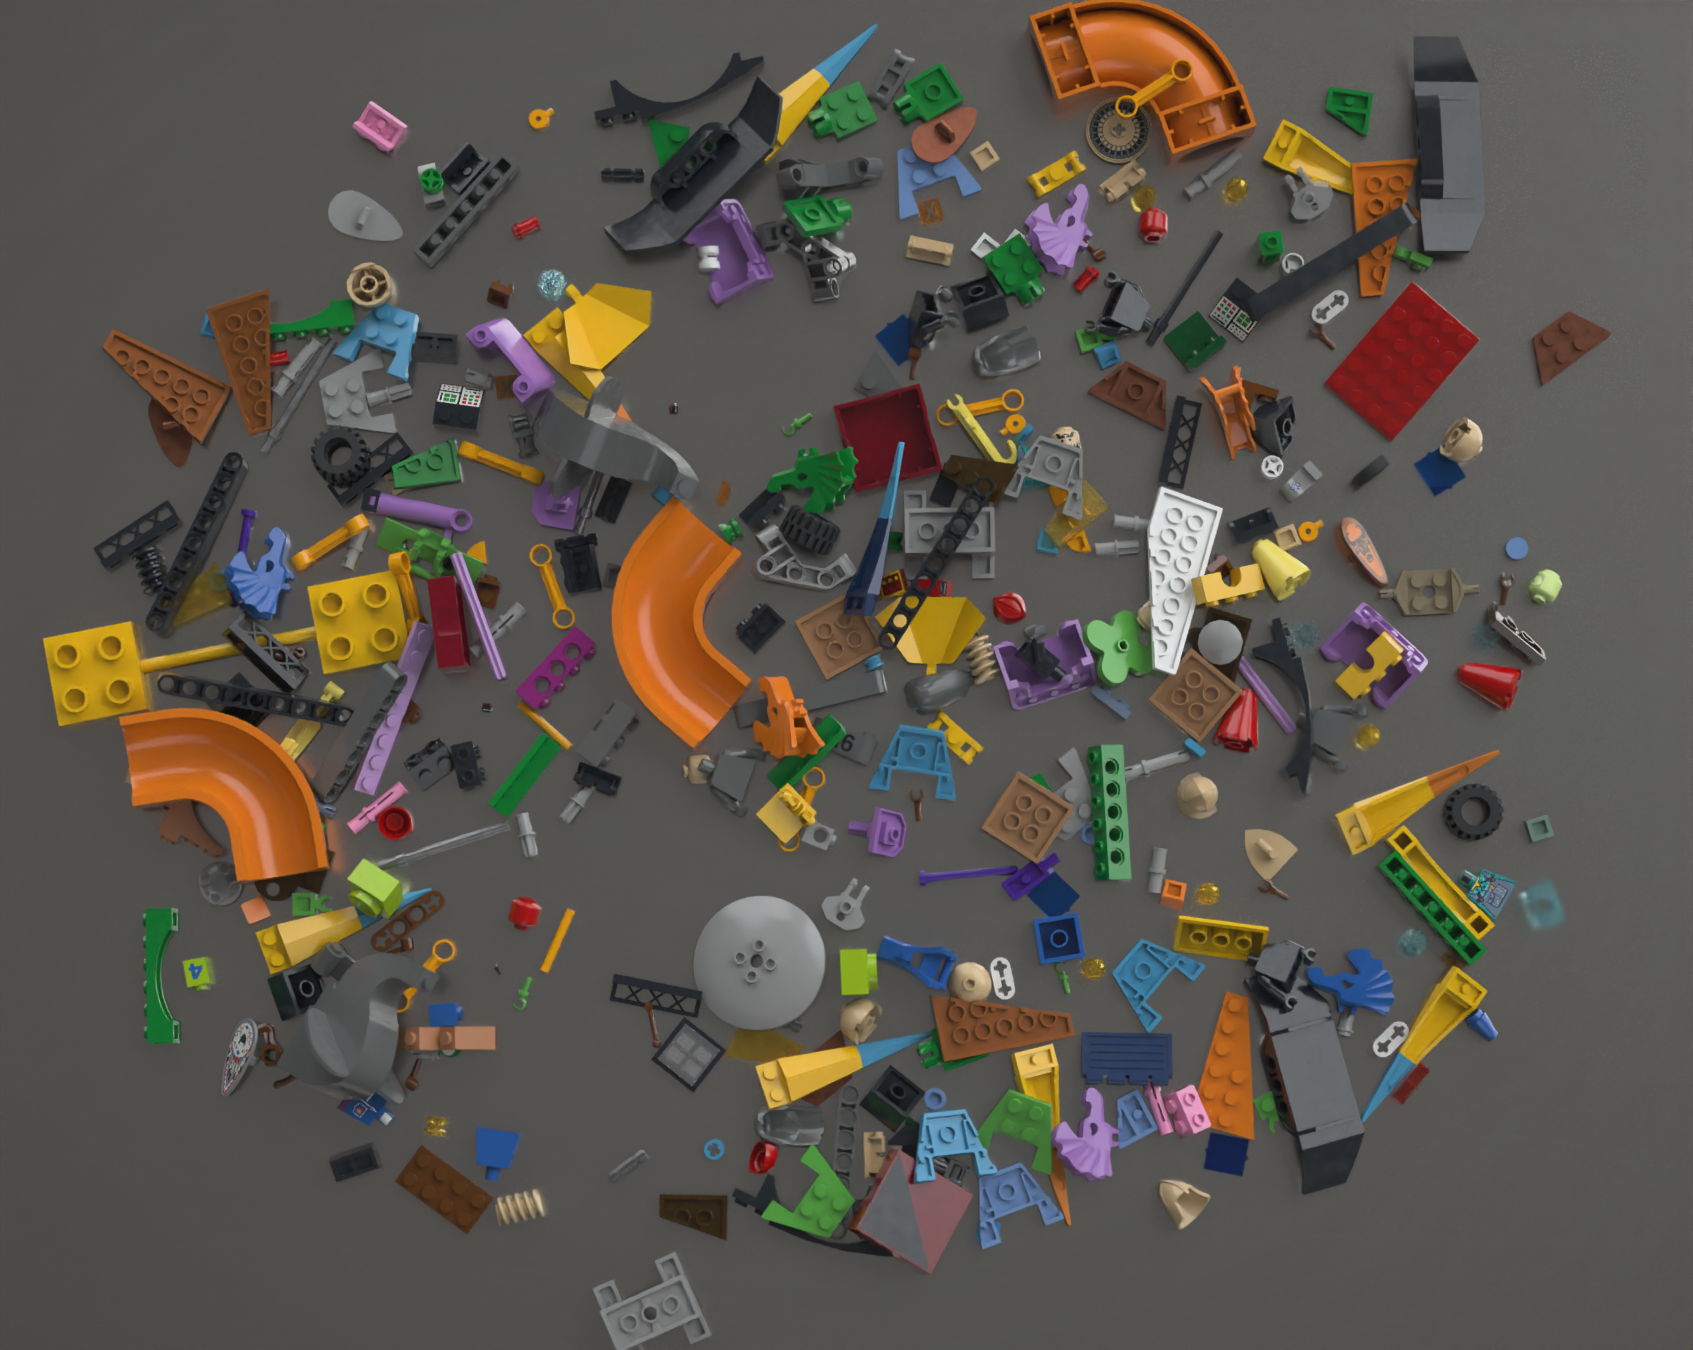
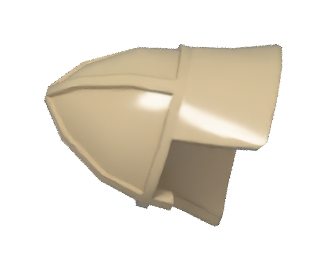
M1198 772L1188 774L1180 781L1176 788L1175 798L1178 807L1184 814L1191 818L1202 819L1211 816L1217 811L1215 803L1218 798V790L1213 781L1202 777Z
M1171 1180L1160 1183L1159 1192L1162 1202L1179 1230L1184 1229L1194 1221L1210 1200V1195L1184 1182Z

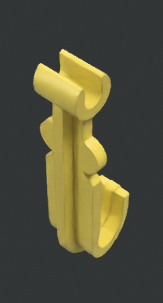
M954 394L958 400L955 406L952 405L950 400H946L947 407L952 409L987 460L1011 464L1016 462L1018 450L1012 440L1007 441L1011 457L1003 459L963 403L962 397Z
M330 681L324 688V694L320 699L339 702L346 692ZM320 706L317 708L316 714L324 716L327 714L328 708ZM299 719L280 746L295 761L320 730L321 722Z

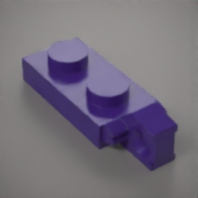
M1055 852L1046 859L1043 856L1038 864L1034 861L1029 862L1001 884L1013 901L1016 902L1049 878L1055 872L1052 868L1061 860Z

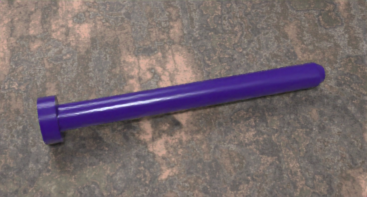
M241 509V515H244L237 554L242 551L246 557L252 518L256 517L257 511ZM231 590L229 606L236 607L238 604L234 600V593Z
M1003 866L925 874L923 870L919 871V882L921 887L926 886L928 882L1013 875L1018 871V867Z

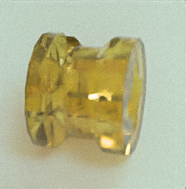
M1241 177L1230 179L1225 188L1227 198L1234 202L1243 200L1248 192V183Z
M1150 185L1139 186L1135 190L1133 197L1135 205L1143 210L1151 208L1156 200L1155 189Z
M1367 724L1358 730L1357 741L1365 748L1373 747L1380 740V731L1376 726Z
M1205 883L1198 888L1197 899L1201 904L1206 906L1212 905L1219 900L1220 890L1215 884Z
M1094 957L1085 961L1082 970L1086 978L1098 980L1104 975L1106 968L1101 959Z
M426 1115L427 1127L424 1128L423 1133L446 1136L444 1128L448 1123V1118Z

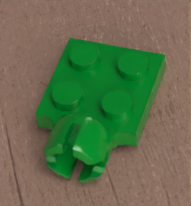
M940 62L904 83L905 94L895 99L893 106L896 113L901 112L899 118L904 123H909L917 117H921L925 122H928L964 101V98Z
M859 81L819 98L820 108L810 112L807 116L808 126L814 127L811 132L815 137L833 133L837 140L873 125L878 121Z
M821 195L785 201L782 205V210L803 238L840 231L842 225L848 223L852 215L851 204L845 203L848 200L841 197L828 201L822 198Z
M1020 233L982 257L1005 295L1014 292L1025 305L1031 303L1045 292L1038 279V275L1044 270Z
M936 1028L930 1030L932 1034L930 1040L917 1046L918 1056L928 1052L931 1053L930 1057L920 1060L925 1069L942 1065L946 1072L989 1056L987 1053L943 1062Z

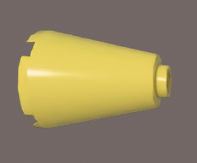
M1260 539L1253 544L1251 554L1256 564L1259 563L1263 577L1274 597L1279 601L1286 599L1296 592L1294 588L1298 585L1302 586L1310 577L1311 571L1306 565L1270 540Z

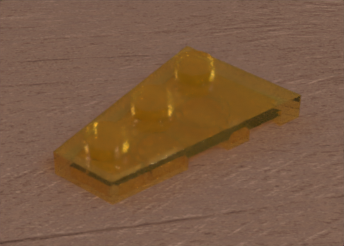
M1084 478L1082 481V519L1062 514L1068 497L1067 494L1060 508L1045 529L1044 534L1058 550L1109 509V505Z
M217 561L192 583L174 620L172 629L234 603ZM172 600L164 608L170 607Z
M738 1027L724 1057L768 1063L780 1058L800 1055L804 1046L772 1029L754 1031Z

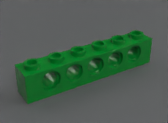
M1123 745L1088 747V761L1090 767L1089 782L1091 785L1096 880L1119 881L1132 879Z
M1396 850L1376 866L1467 967L1471 966L1487 951Z

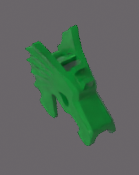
M816 446L809 448V455L806 454L805 449L798 450V459L795 461L794 467L772 475L767 484V490L770 493L788 490L791 488V484L798 489L813 487L814 492L803 508L810 513H823L824 510L835 509V502L837 500H845V492L851 488L854 479L857 478L854 473V467L859 460L853 454V447H847L843 450H836L827 454H819Z

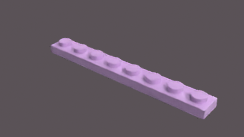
M418 621L413 623L397 665L407 675L408 681L362 756L351 788L370 795L375 793L434 639L433 626Z

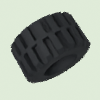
M337 425L334 430L332 427L327 428L328 432L324 434L322 431L319 434L321 436L320 439L315 438L313 441L316 445L311 447L313 466L328 483L333 484L334 482L336 486L340 487L342 483L345 486H350L351 481L356 483L359 481L357 479L359 476L363 478L366 475L365 469L369 470L370 465L368 461H371L369 447L359 433L355 430L352 431L350 427L345 426L343 429L341 425ZM341 447L352 448L351 456L344 464H330L331 455L335 450Z
M791 505L779 528L781 533L790 540L822 555H829L841 532L840 528L832 521L817 513H810L799 505Z
M1476 783L1460 787L1451 794L1444 810L1446 812L1445 821L1448 822L1449 829L1453 830L1456 836H1460L1464 840L1477 841L1492 835L1499 828V824L1503 820L1502 813L1504 808L1501 807V798L1496 796L1497 793L1494 790H1490V787L1486 785L1482 786ZM1469 799L1481 801L1486 808V818L1479 825H1470L1462 817V805Z

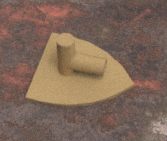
M1261 829L1245 830L1247 856L1254 869L1264 879L1270 880L1298 851L1290 841L1272 831Z

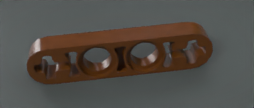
M436 890L425 894L372 936V948L379 952L390 949L442 909L445 904L444 895ZM431 895L435 897L440 896L439 906L431 905L429 907L431 912L428 914L426 908L420 903L424 901L425 905L431 902ZM414 908H420L423 911V917L419 921L411 918V911ZM401 921L405 925V931L398 935L394 933L393 925ZM388 928L390 934L396 939L392 941L391 938H388L385 941V947H377L376 943L378 940L376 938L378 936L383 938L388 935L385 932Z

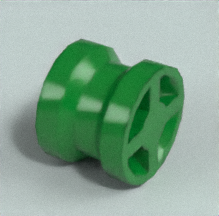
M433 168L422 172L420 183L423 190L430 195L440 193L444 186L440 172Z
M735 518L730 519L727 524L722 523L718 525L726 543L729 545L735 539L744 538Z
M890 531L887 552L903 551V546L901 545L902 532Z

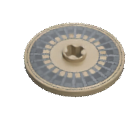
M1120 97L1110 98L1099 103L1090 113L1086 123V139L1091 150L1101 159L1116 164L1128 163L1141 156L1147 149L1152 136L1151 120L1142 106L1138 107L1136 115L1129 120H1123L1116 115L1115 105ZM1123 100L1119 104L1118 110L1125 115L1132 114L1134 112V105L1131 101ZM1117 125H1121V129L1125 130V132L1121 133V136H1117V133L1112 130L1116 129Z

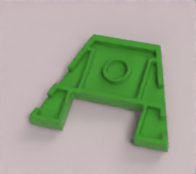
M1009 1089L978 1129L979 1135L977 1137L983 1148H986L987 1151L995 1131L1037 1146L1038 1149L1032 1169L1051 1175L1053 1171L1052 1104Z
M811 1144L800 1161L819 1174L815 1182L793 1213L772 1200L761 1217L830 1238L855 1200L817 1148Z

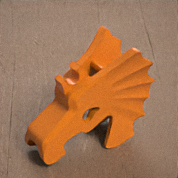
M1238 365L1232 367L1231 386L1216 391L1205 377L1198 378L1215 405L1232 460L1235 459L1236 452L1246 448L1253 453L1257 452L1250 432V427L1252 430H1256L1255 420L1248 408V401L1244 395L1245 390L1242 387L1243 378L1240 377L1241 367L1238 368Z
M760 677V691L766 692L768 698L767 713L771 726L768 727L755 720L753 725L755 742H761L763 744V752L770 751L771 755L777 757V759L782 758V756L805 757L807 753L818 755V750L824 747L825 743L812 727L807 710L804 709L802 704L804 703L803 699L794 698L786 677Z

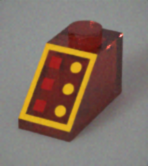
M904 569L882 576L879 597L882 596L883 602L904 596L908 589Z

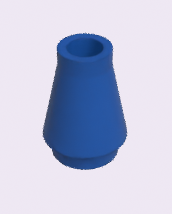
M1477 1008L1467 1016L1468 1026L1483 1036L1488 1042L1498 1035L1485 1011Z

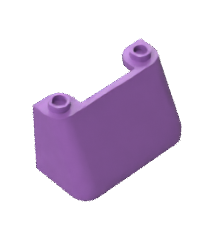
M724 199L683 239L684 242L695 244L696 248L702 246L719 247L717 260L720 262V270L708 272L713 283L709 284L708 294L715 304L733 298L774 277L771 264L763 248H761L743 207L736 199Z
M498 318L477 325L465 334L469 343L476 351L480 348H486L494 352L499 347L522 374L514 381L512 387L514 394L519 399L518 402L525 410L547 393L550 385H555V376L509 320Z
M1363 602L1328 638L1320 649L1323 651V655L1330 661H1339L1341 659L1348 667L1355 662L1362 669H1371L1374 666V659L1366 649L1386 631L1404 649L1400 653L1402 659L1394 667L1389 664L1384 669L1387 672L1386 675L1379 682L1373 680L1369 684L1373 689L1371 691L1373 695L1372 700L1378 706H1383L1386 709L1428 664V661L1417 648L1380 614Z
M1078 619L1063 622L1058 629L1057 636L1042 640L1045 643V648L1060 660L1058 666L1066 672V675L1059 683L1050 676L1042 678L1017 659L1014 655L1020 647L1016 648L1014 643L1003 641L993 646L1013 709H1025L1095 685L1097 675L1094 661L1089 648L1083 641L1082 629Z

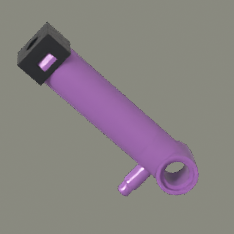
M365 488L361 505L362 512L443 528V537L451 540L453 531L465 534L473 528L474 520L471 514L464 509L450 508ZM460 516L468 518L467 524L463 527L456 525V520Z

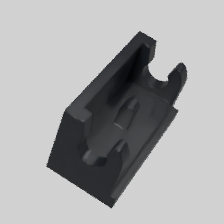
M417 332L415 344H412L411 349L413 361L457 364L458 335Z
M1269 507L1227 523L1235 546L1272 533L1279 528Z
M373 1142L332 1155L329 1158L336 1183L379 1168V1159L376 1157Z

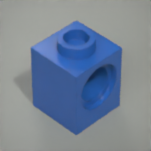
M457 1003L428 1005L430 1027L458 1026L459 1021L462 1020V1008L457 1007Z

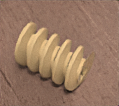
M988 635L972 638L964 648V651H971L966 655V659L973 660L969 663V667L976 668L972 672V676H978L975 680L976 685H982L1000 678L995 676L1000 671V668L992 667L997 663V660H990V657L995 653L987 652V649L992 644L984 643V640L989 637Z
M532 1190L531 1197H528L527 1193L523 1192L522 1199L517 1194H514L513 1201L508 1196H505V1203H502L499 1198L496 1199L495 1207L500 1226L502 1219L506 1225L510 1224L511 1217L515 1223L519 1222L520 1215L526 1221L528 1213L535 1219L537 1211L544 1217L541 1196L537 1195L535 1190Z

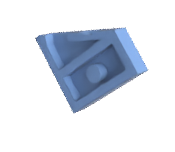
M1137 1089L1117 1099L1119 1149L1158 1129Z

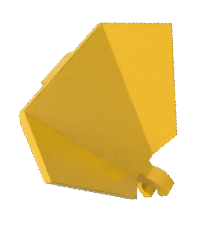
M596 283L582 297L573 284L569 285L565 289V294L574 302V305L564 311V321L570 365L601 370L629 347L637 337L649 328L652 291Z
M902 597L897 598L875 616L883 628ZM907 597L905 603L909 608H914L918 605V598ZM927 597L897 644V648L908 663L927 664L926 676L937 673V665L953 664L987 618L967 597ZM898 614L894 617L893 621L897 627H903L907 619L904 615ZM887 633V634L889 635V637L892 639V641L894 642V641H895L894 636H893L892 634H890V633Z

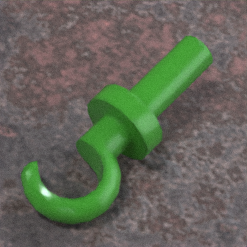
M809 413L799 420L795 418L794 423L791 424L792 432L790 434L785 433V426H783L782 433L785 436H792L795 433V428H802L803 423L813 418L812 414Z
M1064 961L1056 962L1054 970L1061 976L1058 979L1063 984L1065 995L1071 994L1067 981L1070 979L1069 975H1066L1065 971L1057 969L1058 964L1062 963L1065 965L1066 963Z
M527 977L523 988L518 990L520 994L518 999L523 1002V1006L516 1007L513 1003L514 1009L522 1010L525 1008L526 1001L524 998L529 995L527 991L532 978Z

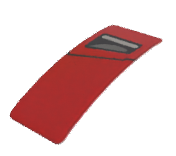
M930 579L918 580L917 584L921 589H926L930 586ZM938 579L929 596L952 597L954 582Z

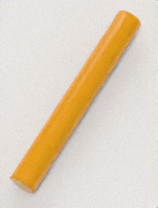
M523 700L517 705L519 710L566 751L571 748L573 744Z
M566 909L541 965V971L549 972L575 911Z

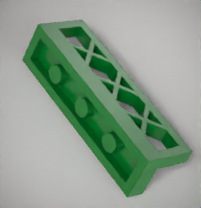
M830 713L814 728L818 736L825 743V746L818 750V755L807 753L805 757L785 756L766 775L777 787L778 791L787 782L793 787L846 735V728Z
M542 733L488 804L508 819L562 747Z

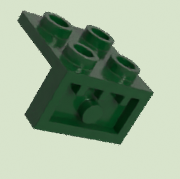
M1199 311L1195 312L1164 336L1166 343L1190 373L1221 350L1227 343L1222 335L1219 337Z

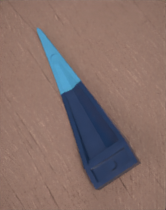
M904 442L898 443L882 507L864 556L847 590L843 614L872 617V612L875 609L874 599L875 596L879 597Z

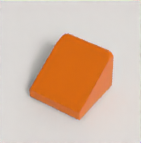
M1165 879L1159 906L1181 910L1187 884Z
M262 895L240 904L249 925H253L271 916Z

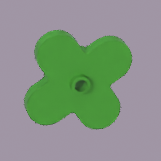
M1127 610L1115 614L1111 619L1110 625L1101 620H1094L1088 623L1082 631L1084 643L1093 653L1096 652L1099 659L1097 664L1099 678L1110 686H1115L1124 681L1128 671L1135 675L1143 676L1153 670L1152 651L1138 641L1141 626L1136 619L1137 616Z

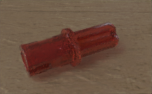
M1419 1063L1407 1078L1404 1077L1405 1081L1392 1096L1403 1105L1413 1091L1419 1089L1418 1085L1430 1072L1429 1068L1423 1063Z

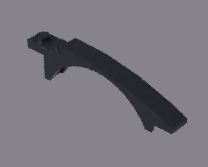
M740 52L733 53L725 72L710 88L695 97L677 102H657L642 98L627 90L617 80H612L610 85L615 107L594 111L596 123L608 126L614 124V120H634L637 115H640L641 122L644 123L648 122L649 119L655 120L679 113L719 95L749 77L764 65V58L759 56L741 61Z
M1279 617L1272 620L1277 641L1254 647L1252 652L1256 660L1273 665L1288 675L1302 694L1306 708L1305 734L1297 754L1286 767V772L1290 779L1298 778L1303 796L1308 797L1312 780L1314 750L1311 695L1301 656L1293 658L1297 655L1293 643L1289 644L1287 636H1291L1288 624H1283Z
M769 1173L757 1197L738 1188H735L732 1194L736 1198L735 1203L745 1208L747 1205L756 1208L754 1212L760 1216L763 1215L772 1200L782 1206L776 1190L775 1176ZM773 1221L768 1223L770 1226L803 1240L838 1250L894 1257L887 1250L875 1246L866 1240L855 1243H833L818 1239L797 1228Z

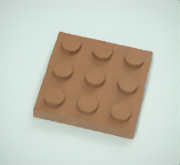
M846 593L794 621L826 680L884 650L878 643L879 635L868 616L843 614Z
M1191 648L1179 662L1176 675H1168L1148 700L1200 743L1243 690Z
M1017 771L981 828L1038 864L1073 812L1074 806Z

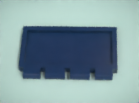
M1082 1032V1078H1087V1085H1103V1078H1107V1085H1125V1078H1129V1085L1148 1086V1079H1152V1086H1168V1079L1173 1077L1172 1034Z

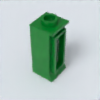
M1282 231L1258 234L1255 241L1257 264L1280 261V255L1284 253Z

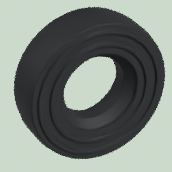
M1384 455L1379 456L1354 476L1353 481L1359 488L1364 486L1390 464L1389 460Z

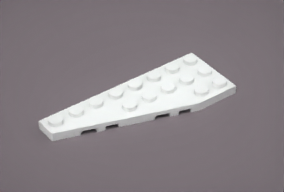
M1160 487L1147 528L1152 669L1175 676L1196 606L1191 579L1205 574L1223 508L1164 487Z

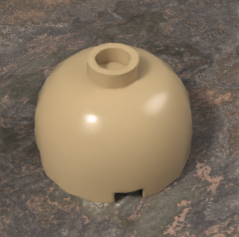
M372 262L362 263L352 270L350 277L347 279V291L352 300L359 306L377 308L390 297L392 291L391 278L383 267Z
M1463 417L1464 420L1462 422L1457 420L1450 426L1443 437V440H1447L1444 447L1440 445V453L1454 462L1462 463L1469 461L1473 457H1477L1482 451V432L1474 422L1466 417Z
M965 962L951 971L948 977L947 989L951 998H958L971 1003L973 1001L984 1002L991 992L992 980L989 972L983 966L974 962Z
M860 998L851 1001L849 1004H844L839 1012L841 1016L839 1021L840 1029L844 1036L855 1044H858V1041L861 1043L865 1042L877 1026L873 1023L876 1017H881V1006L871 1000Z

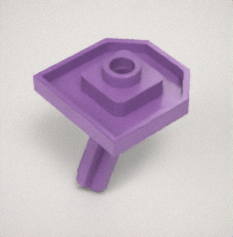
M548 480L535 489L531 512L540 525L573 531L581 486H576L567 494L555 499L550 496L551 481Z
M875 807L873 822L850 821L848 833L869 838L867 852L895 857L903 848L907 825L902 813Z

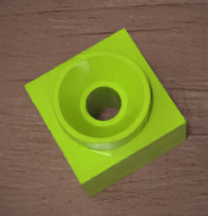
M364 858L347 878L351 891L348 895L349 900L355 907L370 917L376 918L380 914L389 919L404 900L400 881Z
M867 949L840 950L842 996L869 995V990H878L876 954H867Z

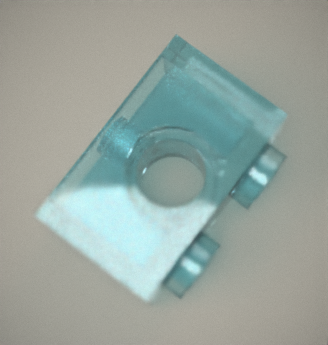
M1551 878L1523 888L1525 893H1522L1525 905H1530L1533 913L1530 914V918L1534 927L1538 926L1539 930L1568 920ZM1541 898L1547 900L1549 904L1546 911L1538 908V901Z

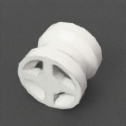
M1277 456L1266 457L1260 465V472L1266 479H1276L1283 471V462Z

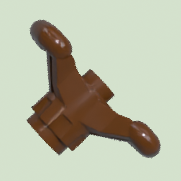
M264 1023L257 1026L258 1035L264 1034V1047L260 1054V1060L268 1067H276L284 1051L274 1039V1027L269 1023ZM272 1051H275L277 1053L275 1055V1060L270 1058V1053ZM290 1074L284 1079L275 1081L273 1086L275 1089L287 1087L294 1083L297 1078Z

